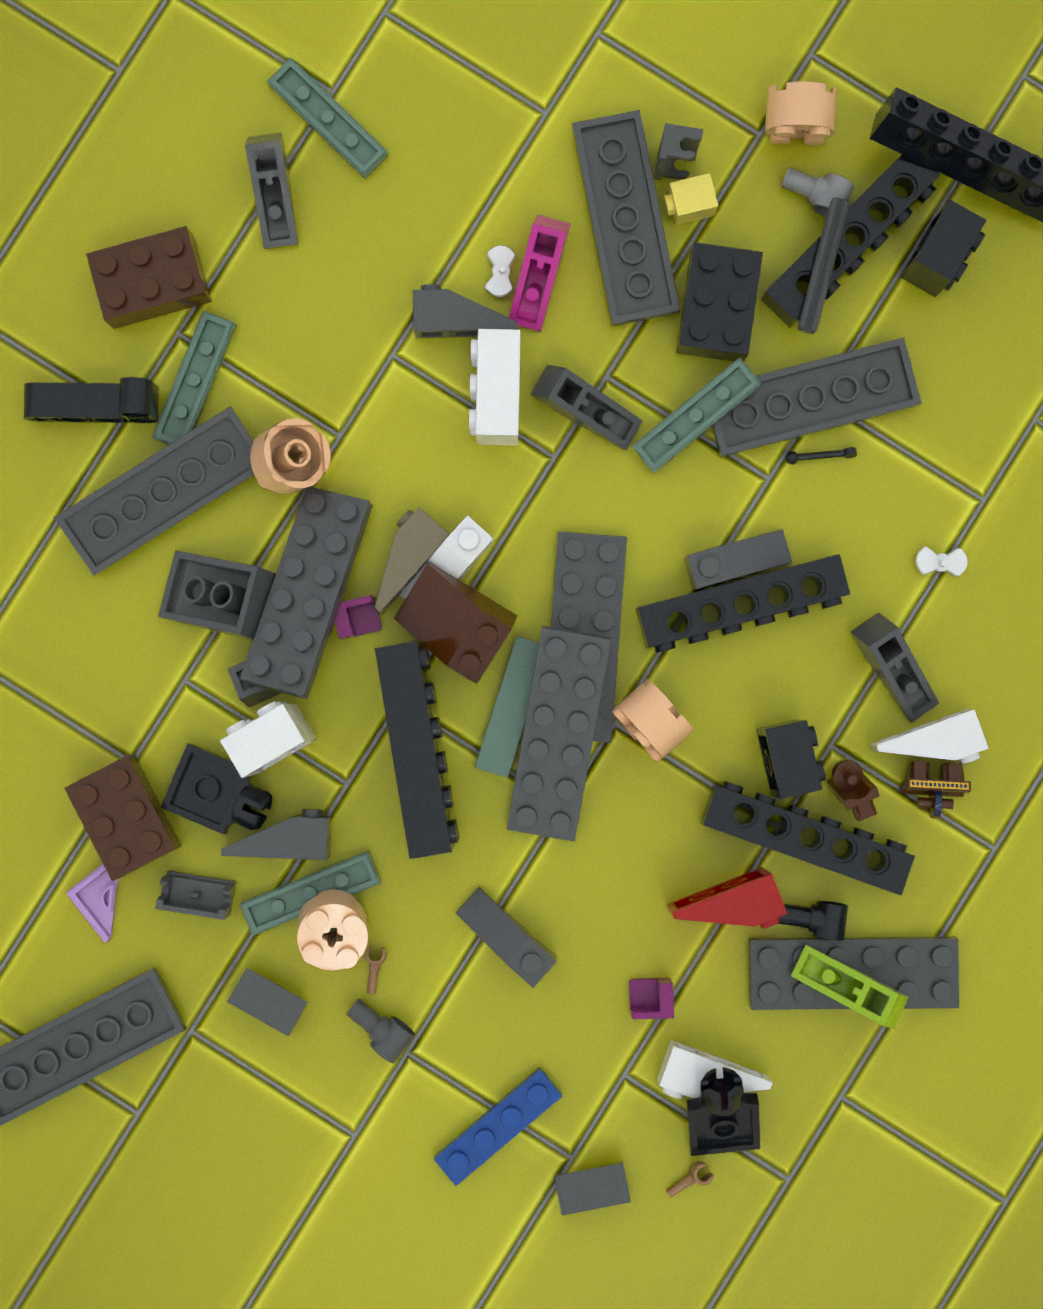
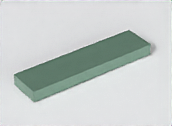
M292 58L267 81L268 86L364 179L389 156L388 152Z
M203 311L152 436L154 439L169 445L196 428L237 327L234 322Z
M739 357L632 447L650 470L656 473L759 389L762 384Z
M516 636L475 768L508 778L526 721L539 643Z
M368 850L241 902L240 906L253 936L299 917L302 906L324 890H342L354 895L380 884L381 880Z

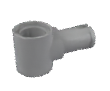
M789 167L781 187L809 198L808 202L812 203V209L819 215L826 217L831 200L835 197L848 200L854 185L848 179L830 173L825 178L819 176L817 179Z

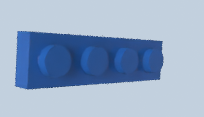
M539 1067L434 1156V1161L454 1185L457 1186L562 1097V1093Z

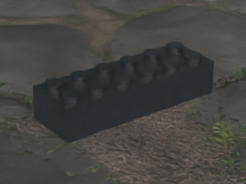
M417 641L375 648L409 859L452 852L454 843H458L460 838L457 820H450L448 808L454 806L451 785L444 786L442 773H447L448 765L445 751L439 752L437 738L443 736L440 718H433L431 704L437 703L434 683H427L425 670L431 669L428 649L421 648V644Z

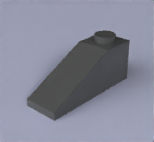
M282 133L248 137L245 148L264 249L298 244Z
M426 284L421 286V290H413L415 338L478 337V329L518 330L517 321L451 290L441 289L440 285Z
M547 365L530 394L555 412L622 450L628 448L642 423V420L565 367Z
M782 529L687 555L684 558L692 589L697 591L792 563V559Z
M878 612L851 631L863 656L911 723L939 704L899 628Z
M302 809V815H295L222 848L221 856L327 860L330 857L332 816H323L322 809Z
M480 887L456 912L532 988L556 963V956Z

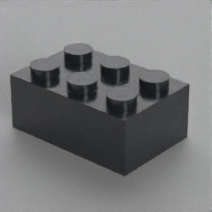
M694 242L689 257L676 353L727 361H735L740 357L745 361L749 354L763 252Z

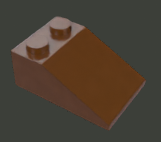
M428 561L394 619L447 667L477 684L511 632L517 615Z

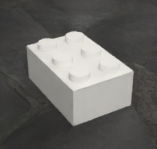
M478 329V339H471L472 367H477V374H470L471 401H476V409H469L470 436H476L477 445L518 446L520 330Z
M274 701L257 711L259 718L246 721L243 719L225 730L228 736L220 740L241 778L261 773L317 739L297 704H286L285 701L276 703Z

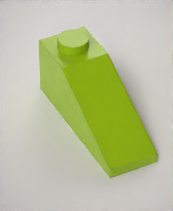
M805 945L791 974V977L884 1027L893 1029L909 996L808 945Z

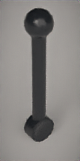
M849 447L843 450L802 454L790 451L786 454L785 460L788 464L793 465L801 460L835 457L853 458L857 456V450L855 447Z

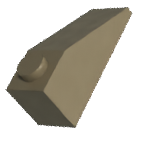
M419 507L415 512L408 510L396 524L399 529L394 536L375 608L382 614L398 598L449 536L441 526Z

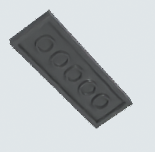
M640 110L572 123L611 325L618 326L679 314L680 308Z
M904 337L758 375L756 377L762 386L713 425L712 428L721 458L919 406L922 403Z
M230 406L58 514L54 519L91 573L96 575L253 476L250 453L254 440Z
M307 487L305 489L240 680L248 684L308 700L373 507L370 501L314 487Z
M558 532L551 627L611 637L593 741L611 743L613 713L611 711L614 710L627 537Z
M542 626L507 830L575 841L611 637Z
M862 937L845 938L842 941L823 938H749V999L751 1010L850 1009L791 977L805 945L909 996L904 1009L959 1008L958 938Z
M156 967L0 1047V1126L187 1029Z

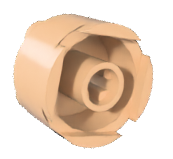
M808 81L786 82V90L777 91V84L768 87L765 133L770 136V143L788 144L790 143V138L804 139L805 145H823L824 139L835 133L837 89L832 87L828 92L826 91V84Z
M298 418L286 419L266 429L254 439L250 453V462L257 483L262 488L278 494H292L310 487L320 480L330 465L331 454L327 439L312 426L313 424Z
M648 679L611 711L623 724L622 726L636 741L640 742L656 763L694 731L682 714L680 715L673 707L672 702Z
M335 889L324 890L307 901L299 913L297 943L302 958L305 962L323 970L333 971L353 967L363 955L367 946V914L357 899L350 893ZM330 928H337L335 932H330Z

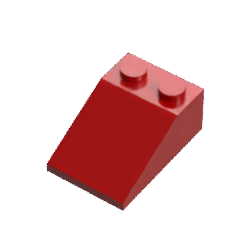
M763 867L666 904L674 919L752 927L760 925L761 929L781 922L779 917L787 914L772 873Z

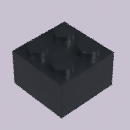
M950 199L933 218L900 277L934 297L943 289L949 291L954 282L957 283L968 266L963 261H966L970 254L977 250L985 237L981 229L987 220Z
M791 720L756 728L771 796L784 799L823 790L821 781H825L826 776L822 761H816L813 747L818 746V741L813 725L808 726L807 720Z

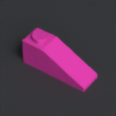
M539 214L534 220L509 315L510 319L517 321V325L541 332L571 226L570 223Z

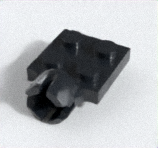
M187 743L161 808L221 834H227L232 824H238L249 830L259 829L265 822L267 815L251 808L255 807L263 811L265 808L270 810L273 796L269 792L253 786L250 782L251 776L241 778L231 760L194 744Z
M723 1067V1078L717 1079L716 1068L711 1069L701 1080V1095L698 1098L687 1100L691 1156L760 1149L757 1093H744L742 1079L734 1070Z

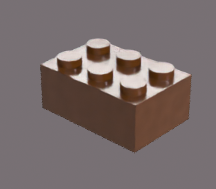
M187 226L86 253L104 321L113 329L212 302L196 241Z
M127 755L64 788L112 882L182 846L135 755Z

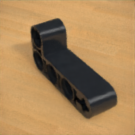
M138 377L121 378L120 383L24 384V419L35 422L156 423L158 422L159 387L150 379Z

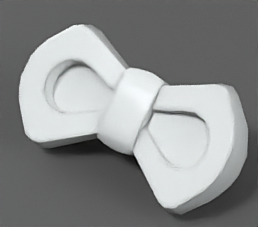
M500 245L492 248L487 253V257L493 265V276L484 286L485 290L496 298L508 296L513 291L509 276L510 266L516 257L510 248Z
M924 546L915 556V566L922 575L933 571H946L958 577L965 571L968 563L965 553L960 548H956L948 554H936L930 548Z

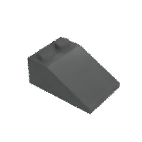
M175 551L158 617L253 640L276 573L258 566Z

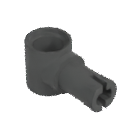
M358 999L346 1014L369 1034L368 1038L372 1040L370 1046L373 1050L390 1063L396 1062L416 1036L414 1031L403 1021L394 1016H391L390 1019L387 1016L382 1018L361 999Z

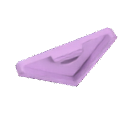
M102 864L67 891L66 894L104 943H106L112 936L119 879L112 882Z

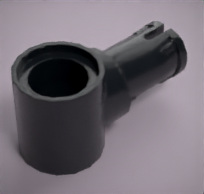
M817 901V905L811 904L810 907L784 904L787 914L779 917L781 922L778 924L808 928V931L813 932V936L840 941L845 939L848 913L847 904L830 901Z

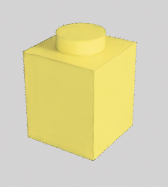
M710 173L670 182L667 195L663 196L667 216L673 215L675 225L715 216L718 209V202Z

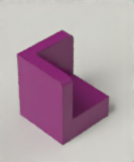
M369 595L340 602L335 617L339 639L344 640L382 629L378 610L375 608L374 596Z
M639 978L629 980L630 1015L632 1019L674 1018L673 982L671 978Z

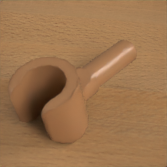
M370 945L365 952V957L370 963L367 993L375 994L380 964L386 960L387 952L383 947L382 958L378 961H373L370 958Z
M696 1161L689 1169L690 1174L666 1191L670 1197H673L696 1182L700 1185L709 1184L713 1180L714 1175L710 1172L705 1174L704 1177L698 1178V1170L706 1166V1163Z

